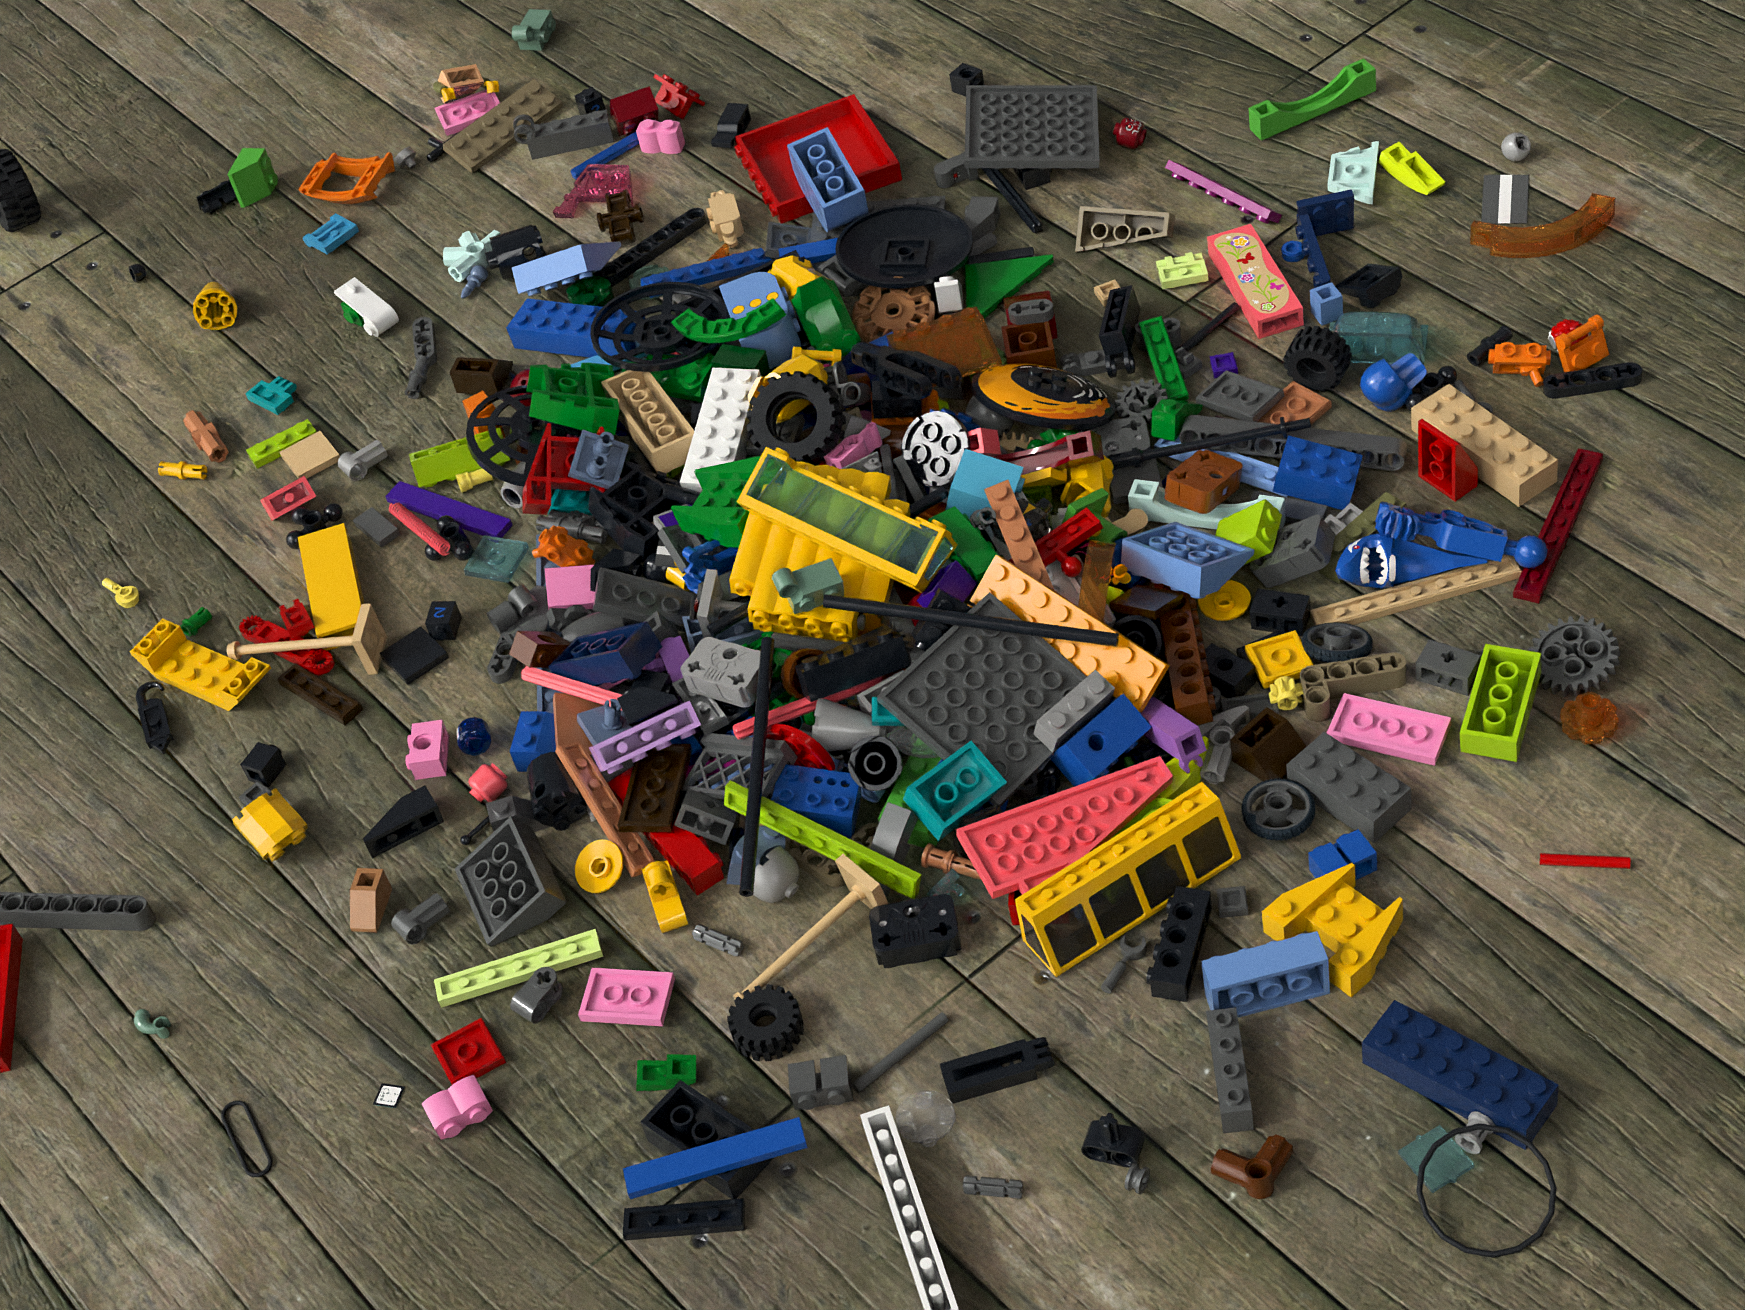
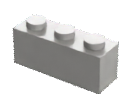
M1094 670L1037 720L1033 734L1053 753L1111 702L1115 687L1097 670Z

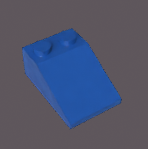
M521 711L510 754L517 772H527V768L533 759L556 750L553 713L546 711Z

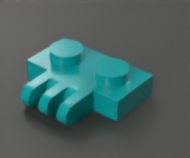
M278 376L270 383L261 380L245 394L249 401L279 415L294 402L291 394L297 389V385Z

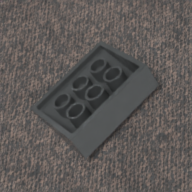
M512 816L455 868L478 925L489 946L496 945L547 921L567 903L533 828Z

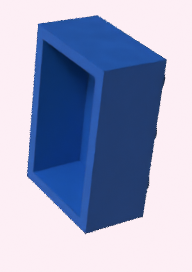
M1288 435L1273 492L1343 510L1350 503L1363 455Z

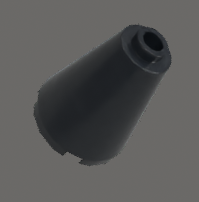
M1128 615L1115 623L1113 626L1114 630L1156 657L1159 656L1162 649V634L1155 622L1143 615ZM1139 635L1142 637L1143 642L1139 640Z
M869 736L861 739L853 746L848 761L851 778L858 786L870 791H881L891 787L900 777L904 767V761L897 745L883 736Z

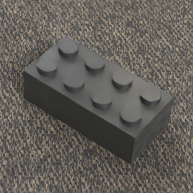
M1325 732L1319 735L1286 765L1287 780H1294L1305 786L1312 794L1317 806L1353 830L1359 829L1363 836L1373 843L1380 839L1412 809L1411 787Z

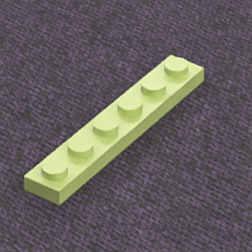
M593 929L434 979L438 1002L442 1008L528 981L534 972L541 967H551L556 972L603 957L597 931Z

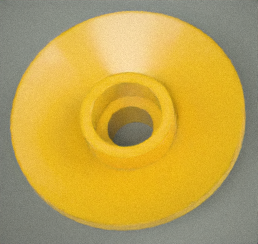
M1228 580L1217 592L1198 599L1200 611L1205 616L1219 621L1240 617L1248 610L1251 604L1249 590L1243 584L1233 580Z
M596 840L588 844L580 852L575 864V877L580 887L590 893H602L612 888L619 880L623 870L624 861L621 850L616 844L608 840Z

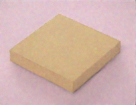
M321 431L280 451L282 459L298 479L303 476L308 479L336 464L340 458L339 453Z

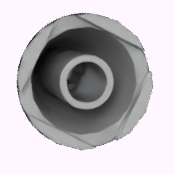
M818 698L814 714L816 718L812 728V738L820 743L827 752L850 750L861 739L869 736L886 737L887 726H872V716L830 700Z

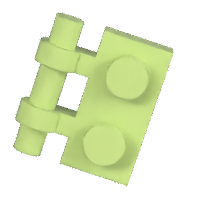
M1189 252L1185 253V256L1174 258L1167 256L1163 260L1156 261L1162 289L1209 281L1202 253L1193 254Z

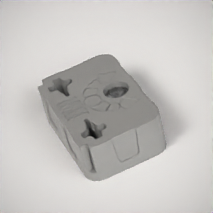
M705 637L697 644L694 651L680 668L687 689L692 693L739 707H749L756 701L760 650L750 649L713 637Z

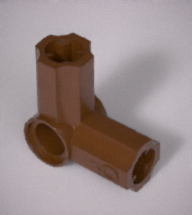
M1275 1134L1267 1138L1256 1157L1252 1159L1225 1148L1222 1150L1218 1149L1211 1165V1174L1246 1188L1247 1193L1255 1199H1265L1273 1193L1274 1181L1292 1155L1293 1145L1284 1137Z

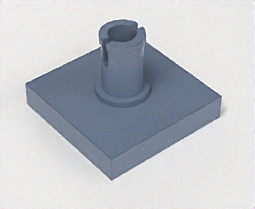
M610 699V707L607 700L602 706L577 714V722L592 745L631 728L624 712L621 711V706L617 699Z

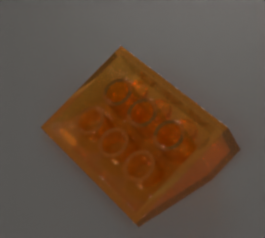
M977 306L965 308L961 312L951 315H943L930 322H921L914 327L905 330L900 329L886 335L889 347L896 350L918 351L954 365L959 369L962 377L977 373L983 369L1002 365L991 334Z

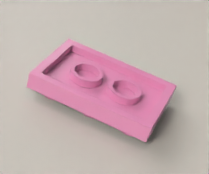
M486 89L435 108V111L448 136L459 133L500 102L495 92L487 93Z
M592 968L578 1014L580 1021L663 1026L675 982L673 972Z

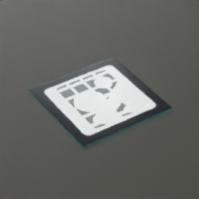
M382 1083L373 1105L396 1108L405 1087Z

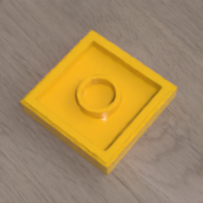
M1296 630L1245 645V652L1251 664L1255 666V672L1264 689L1270 688V684H1274L1275 680L1280 677L1288 676L1294 678V680L1299 679L1303 668L1314 665L1309 655L1305 652Z

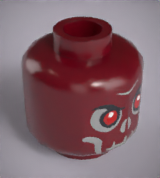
M1129 117L1123 118L1121 123L1117 122L1113 130V135L1116 136V143L1129 149H1136L1138 146H1142L1147 134V129L1144 128L1143 122Z

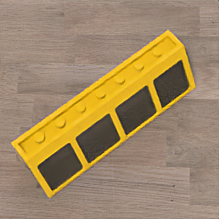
M1200 782L1016 898L1015 902L1023 941L1054 976L1058 977L1165 908L1168 898L1174 896L1176 886L1196 888L1241 859L1240 851L1220 799L1203 782Z

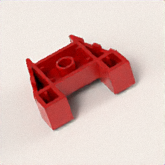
M547 423L523 488V514L547 515L551 506V489L590 491V488L594 487L602 493L607 490L568 477L579 438L551 436V423ZM599 427L597 432L598 435H601L602 432H605L603 427Z

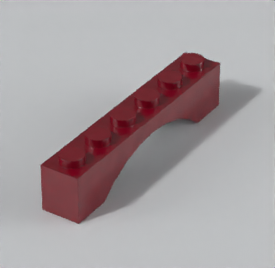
M1090 430L1065 436L1055 442L1037 448L990 456L1023 467L1022 475L1049 467L1063 470L1104 460L1101 435Z

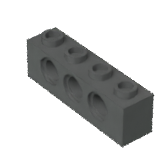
M1234 1007L1206 1011L1223 1133L1254 1130L1237 1009Z

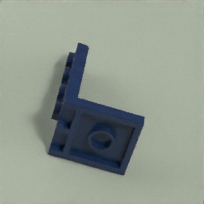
M1352 189L1296 201L1298 207V226L1295 227L1298 240L1302 239V253L1304 257H1308L1307 266L1309 273L1314 274V288L1330 283V275L1316 236L1354 229V194Z

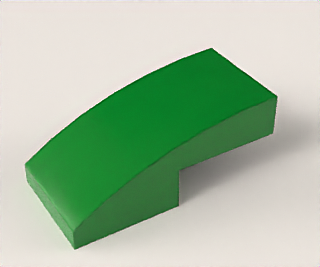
M667 1054V1061L637 1060L636 1091L672 1089L680 1080L687 1085L696 1083V1055Z

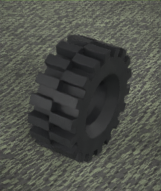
M766 984V989L763 990L760 985L755 986V991L752 993L747 989L743 992V999L738 996L734 1000L736 1007L730 1006V1016H727L728 1027L738 1051H742L743 1055L747 1058L752 1055L755 1061H759L762 1056L765 1062L771 1061V1056L776 1055L777 1059L782 1058V1052L785 1050L788 1053L794 1050L792 1043L798 1045L801 1041L799 1035H803L804 1022L796 998L794 999L790 991L785 993L783 987L778 986L774 990L773 985ZM761 1017H776L775 1021L768 1026L758 1027L754 1025Z

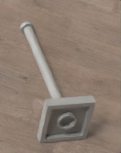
M712 569L706 570L697 613L704 638L712 637L707 629V625L716 621L721 611L731 612L744 604L722 600L723 590L718 572ZM860 614L857 619L858 630H864L866 615Z

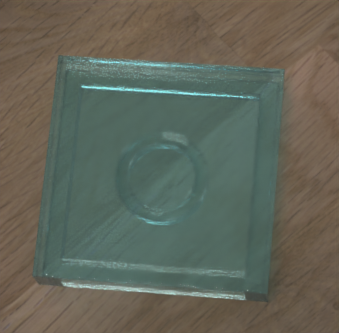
M484 535L463 569L466 576L509 583L527 553L529 546L527 542Z

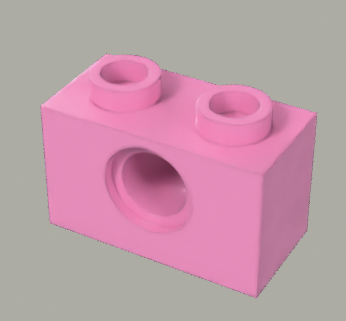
M443 720L412 724L411 735H408L407 738L410 749L409 754L406 755L407 769L412 770L416 780L446 776L449 734Z

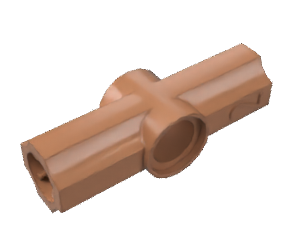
M191 410L187 412L183 422L199 450H203L211 462L220 463L226 460V456L229 453L212 422L208 423L200 411Z

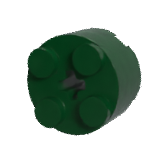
M593 274V277L576 281L566 290L569 303L604 307L615 298L609 280L601 276H595V274Z

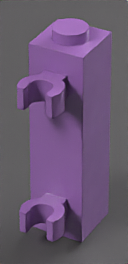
M681 636L664 639L661 642L663 647L658 651L660 658L646 664L645 670L655 672L666 671L667 674H670L672 683L683 678L680 668L686 659L689 658V654ZM677 695V698H678L679 702L682 704L683 702L681 701V699H680L679 696ZM699 726L694 728L696 733L700 732Z
M1152 697L1144 711L1140 712L1152 726L1144 734L1149 739V744L1155 743L1178 759L1180 768L1187 774L1190 773L1188 765L1191 760L1197 766H1203V760L1199 754L1207 750L1199 727L1155 697Z

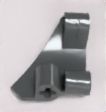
M519 585L509 593V601H504L486 613L495 629L511 646L517 631L546 632L549 622L546 616L548 612L546 587L537 585L528 590L525 585Z

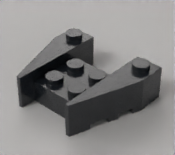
M625 461L623 477L603 493L594 487L590 488L588 510L622 550L640 554V562L643 563L651 553L657 551L659 536L657 533L659 529L651 523L653 516L671 510L672 506L685 505L682 502L663 498L666 483L681 487V478L677 481L668 478L667 473L658 471L655 474L643 470L642 465Z

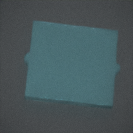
M1439 1125L1423 1136L1417 1135L1416 1140L1398 1150V1154L1418 1176L1419 1165L1431 1145L1446 1135L1447 1132ZM1451 1138L1434 1152L1425 1167L1423 1183L1434 1193L1450 1182L1455 1183L1459 1176L1474 1168V1163Z

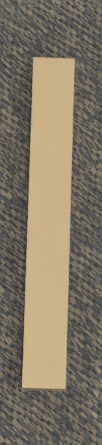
M1504 555L1501 562L1488 560V563L1461 567L1310 610V617L1315 626L1333 622L1355 625L1519 579L1522 570L1515 561L1514 556Z

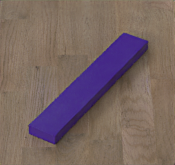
M401 481L385 496L388 503H401L408 510L437 520L444 515L451 516L462 529L496 541H500L513 526L511 519Z

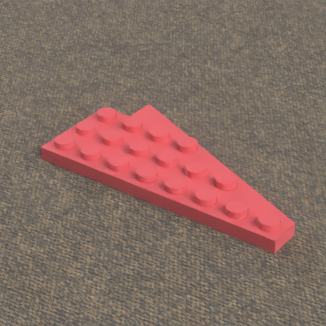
M1158 756L956 829V836L992 899L1019 890L1023 895L1110 840L1172 783L1173 775L1162 758Z

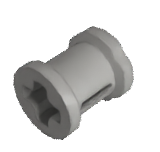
M1475 1111L1471 1112L1468 1116V1124L1466 1125L1470 1126L1481 1123L1495 1126L1488 1116ZM1480 1129L1457 1134L1455 1141L1466 1152L1478 1154L1482 1150V1142L1493 1131Z

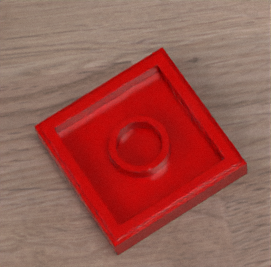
M482 1018L431 1044L451 1085L472 1075L477 1079L506 1063Z

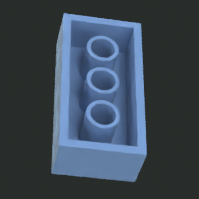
M1317 931L1301 933L1292 938L1271 941L1265 945L1244 948L1238 952L1223 956H1213L1201 961L1205 996L1210 1010L1236 1007L1238 1018L1330 994L1329 961Z

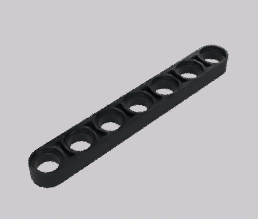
M701 208L688 210L593 274L606 278L612 287L703 227L707 222L704 210Z

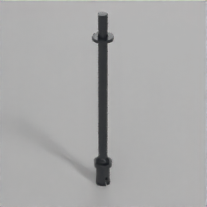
M1280 417V424L1146 451L1135 447L1132 448V451L1110 454V460L1114 466L1113 470L1134 465L1137 468L1141 467V464L1147 460L1282 434L1283 438L1287 439V432L1311 428L1310 418L1285 423L1284 417Z

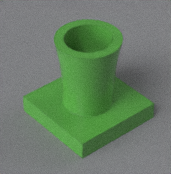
M1100 488L1070 503L1061 524L1087 507L1101 521L1103 526L1098 536H1091L1089 539L1095 540L1108 560L1110 547L1116 540L1127 537L1128 533L1101 516L1109 493Z

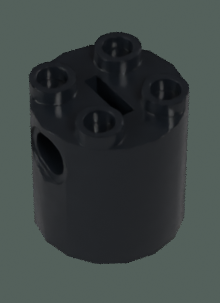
M528 225L490 237L493 251L485 253L490 270L499 268L503 280L514 277L512 267L547 256L543 246H539L543 241L536 225Z
M556 752L545 753L532 760L526 774L534 819L542 825L554 827L558 831L568 829L570 824L579 820L587 812L586 801Z

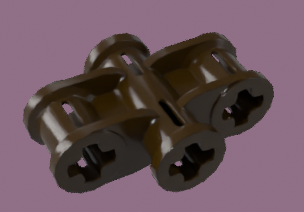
M627 189L612 195L610 193L605 194L608 213H597L600 231L605 232L606 229H609L611 242H635L633 223L638 221L640 223L644 222L640 203L632 207L630 194Z

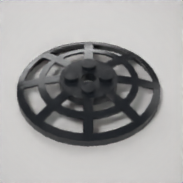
M685 282L653 283L629 290L609 301L594 317L590 336L593 348L598 356L615 367L638 372L665 371L693 363L706 356L720 344L709 343L701 350L699 349L705 344L703 342H698L691 349L686 347L685 344L690 339L682 335L672 325L671 322L678 316L671 314V311L683 313L690 308L697 315L706 318L703 313L713 305L720 312L722 319H728L729 312L722 298L703 286ZM663 294V304L647 307L637 312L628 305L642 298ZM673 294L691 295L704 300L697 309L686 305L672 304ZM619 309L627 316L618 325L615 332L601 330L607 319ZM657 312H662V313L659 314V315H654V316H651V317L646 318V319H643V318H642V317H644V316H646V315H649V314H653V313H657ZM634 322L637 325L633 335L623 334L631 323ZM599 337L613 340L618 354L613 356L606 354L600 348ZM621 341L635 342L637 348L626 352L621 346ZM674 352L681 354L672 358L662 359L665 354ZM645 353L653 355L652 360H645L635 356ZM626 359H627V360H629V361H631V362H635V363L625 362V361H621V360H626Z
M527 385L507 388L484 399L471 413L466 429L467 446L478 465L499 480L522 487L525 486L547 423H551V436L567 437V434L580 437L582 432L579 429L530 417V406H525L519 401L531 399L532 394L516 397L510 396L520 393H532L527 392ZM499 399L503 401V403L495 408L490 417L476 419L478 414L488 405ZM508 406L516 410L512 417H498ZM496 425H509L510 435L500 439L496 432ZM488 426L489 436L494 445L485 452L481 451L475 440L474 427ZM515 442L519 446L528 449V454L520 453L508 446ZM501 451L513 459L526 462L524 474L505 469L490 459Z

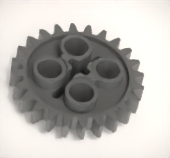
M1569 616L1567 623H1564L1559 618L1558 626L1555 627L1548 623L1549 631L1539 630L1541 639H1532L1534 647H1529L1528 650L1541 653V676L1539 683H1542L1544 690L1551 687L1553 695H1556L1560 690L1563 691L1564 697H1567L1570 691H1574V695L1579 697L1580 690H1584L1589 695L1590 687L1593 686L1600 690V681L1609 683L1608 674L1615 675V666L1620 665L1618 656L1621 654L1617 638L1613 637L1611 629L1606 630L1603 622L1596 626L1595 618H1591L1588 623L1585 622L1584 616H1581L1578 622H1574L1573 617Z

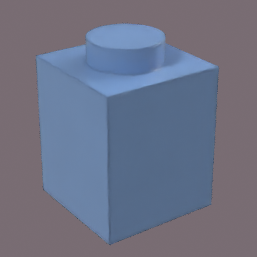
M1332 282L1310 290L1311 313L1321 326L1343 318V296Z

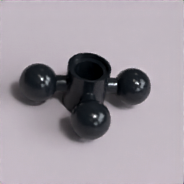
M1443 366L1439 369L1438 373H1427L1413 388H1420V394L1413 393L1407 397V409L1411 412L1413 406L1443 388V385L1453 384L1457 379L1456 370L1452 366Z
M330 503L324 508L323 515L317 510L309 511L302 506L296 507L292 511L291 518L295 524L302 525L304 529L289 532L286 537L287 545L292 549H300L298 537L326 529L325 523L328 521L336 522L340 520L343 515L341 506L336 503Z
M444 515L440 517L437 521V529L439 535L450 543V551L460 561L470 559L473 554V548L464 531L451 516ZM427 544L425 556L431 561L440 560L443 555Z

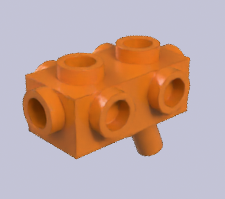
M1511 342L1495 344V348L1489 349L1488 364H1493V373L1530 375L1535 387L1543 385L1544 380L1541 375H1544L1546 365H1550L1551 350H1546V345H1539L1538 343L1514 345Z
M553 525L549 530L544 529L538 539L540 542L539 548H535L532 551L534 558L546 557L560 567L595 564V559L592 558L594 551L588 548V543L568 535V530L561 526L556 527Z

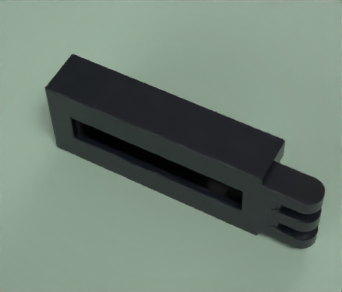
M1040 1037L1027 1042L1025 1039L940 1063L951 1104L1036 1080V1072L1055 1065L1054 1059L1051 1056V1050L1047 1047V1038ZM1021 1059L1020 1063L1014 1064L1013 1061ZM1010 1062L1009 1066L1002 1067V1064Z

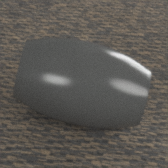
M597 612L577 619L561 630L563 638L571 643L576 637L623 627L624 623L621 616Z

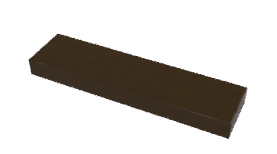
M296 663L277 679L282 687L344 726L363 710L359 702Z

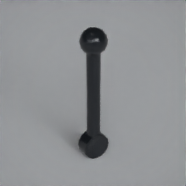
M489 815L468 835H463L460 838L462 845H468L471 842V838L490 822Z

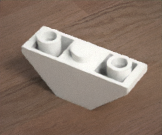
M953 276L939 278L940 282L934 283L939 313L964 311L962 285L958 279L955 280Z

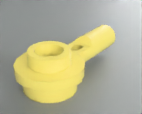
M105 578L102 581L104 587L116 594L115 600L122 607L131 608L139 602V591L136 587H122L110 578Z

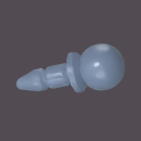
M477 265L471 269L470 275L467 277L468 282L461 293L462 299L469 296L475 287H480L481 283L487 279L488 272L485 267Z

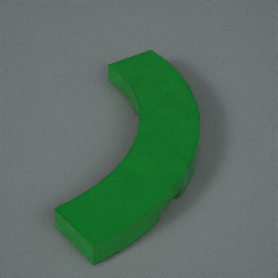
M772 298L762 306L746 313V317L736 320L728 318L709 321L688 308L671 323L682 335L694 341L724 343L742 339L766 329L786 316V313Z

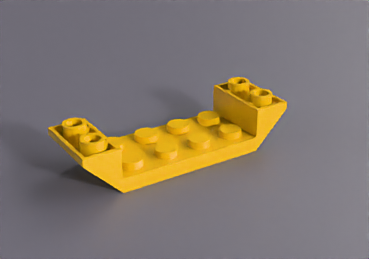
M163 618L130 651L131 655L158 680L227 711L237 705L271 669L269 664L253 657L245 664H242L192 642L185 637L179 625Z

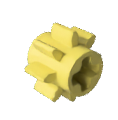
M1284 676L1276 679L1274 684H1270V703H1277L1279 709L1291 710L1298 703L1302 702L1301 683L1295 684L1294 678Z

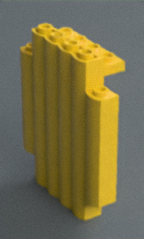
M796 461V465L803 469L805 465L819 472L818 476L825 479L827 476H831L841 482L840 486L847 489L849 486H853L863 492L862 496L868 499L871 496L877 497L885 502L884 506L890 509L896 506L908 513L907 517H910V503L898 499H889L891 493V476L880 472L865 473L853 468L839 469L829 465L815 466L810 463ZM787 472L784 485L773 483L759 501L793 517L816 489L817 485ZM758 482L756 490L763 482ZM825 489L800 520L838 537L861 508V505ZM867 510L844 541L883 558L905 529V525L872 510ZM749 512L729 582L731 593L740 596H751L748 605L749 622H753L754 629L763 632L771 631L848 642L858 637L857 619L859 612L824 608L822 605L808 612L794 614L787 598L780 597L773 583L772 575L781 568H789L791 571H795L832 558L843 580L844 597L888 603L894 580ZM904 542L889 562L898 566Z

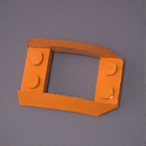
M388 152L381 159L379 156L354 159L332 153L328 160L322 159L314 165L298 190L304 195L340 204H357L376 199L378 197L374 194V191H376L380 180L386 174L395 172L393 156ZM331 171L342 175L361 177L353 190L339 192L322 190V185L331 176Z

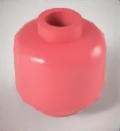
M493 763L490 766L483 764L468 780L469 785L472 787L469 793L480 803L484 799L488 802L495 801L507 789L506 779L508 777Z

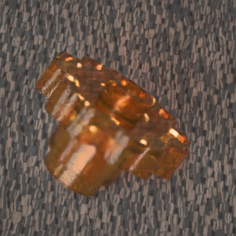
M1593 692L1578 695L1575 701H1566L1560 711L1562 731L1571 740L1581 739L1584 744H1599L1603 741V737H1613L1618 729L1617 707L1609 699H1602Z

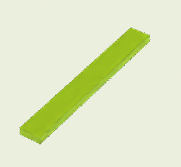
M730 780L725 785L724 806L746 816L748 789ZM762 796L760 824L833 860L844 854L874 880L911 899H915L919 894L922 874Z

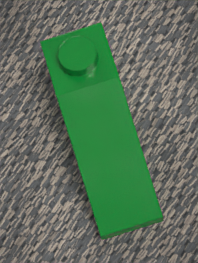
M1162 399L1152 410L1151 436L1175 441L1181 433L1184 420L1190 415H1198L1203 409V404L1184 400Z

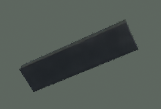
M744 1198L624 1208L623 1237L626 1241L744 1231L746 1203Z

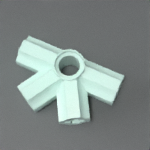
M493 230L481 241L476 233L466 231L458 239L461 247L444 248L443 262L445 266L449 267L448 272L455 281L462 282L470 275V271L474 266L481 265L485 268L489 266L485 255L486 252L493 251L489 238L501 234L499 231Z

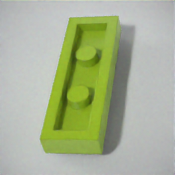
M307 419L246 449V452L258 469L280 458V451L311 436L317 431Z

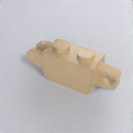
M723 190L712 192L711 198H708L710 207L706 208L712 233H717L719 242L724 241L726 247L734 248L738 245L737 237L744 233L734 194H725Z

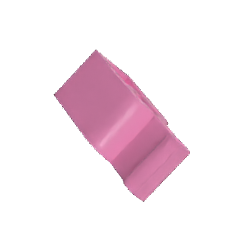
M868 423L866 428L859 434L850 435L841 441L831 452L824 456L826 465L841 469L868 456L876 448H879L882 445V440L876 423Z

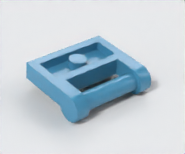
M335 213L320 228L311 234L308 233L303 236V241L308 247H314L328 255L345 241L351 239L352 236L359 232V229L355 223Z

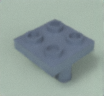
M582 430L568 477L609 489L619 481L629 445L614 440V436L610 432H602L601 435Z

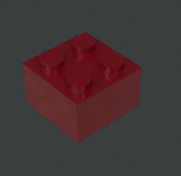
M650 86L610 100V114L619 136H629L636 132L639 123L646 119L658 121L659 109Z

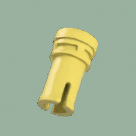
M483 468L470 473L465 472L456 475L462 493L473 489V486L493 480L492 475Z

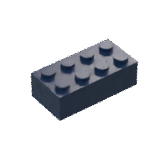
M646 621L576 637L548 667L554 674L598 687L603 683L610 682L614 684L622 679L628 678L633 680L642 673L641 669L656 658L655 654L663 646Z

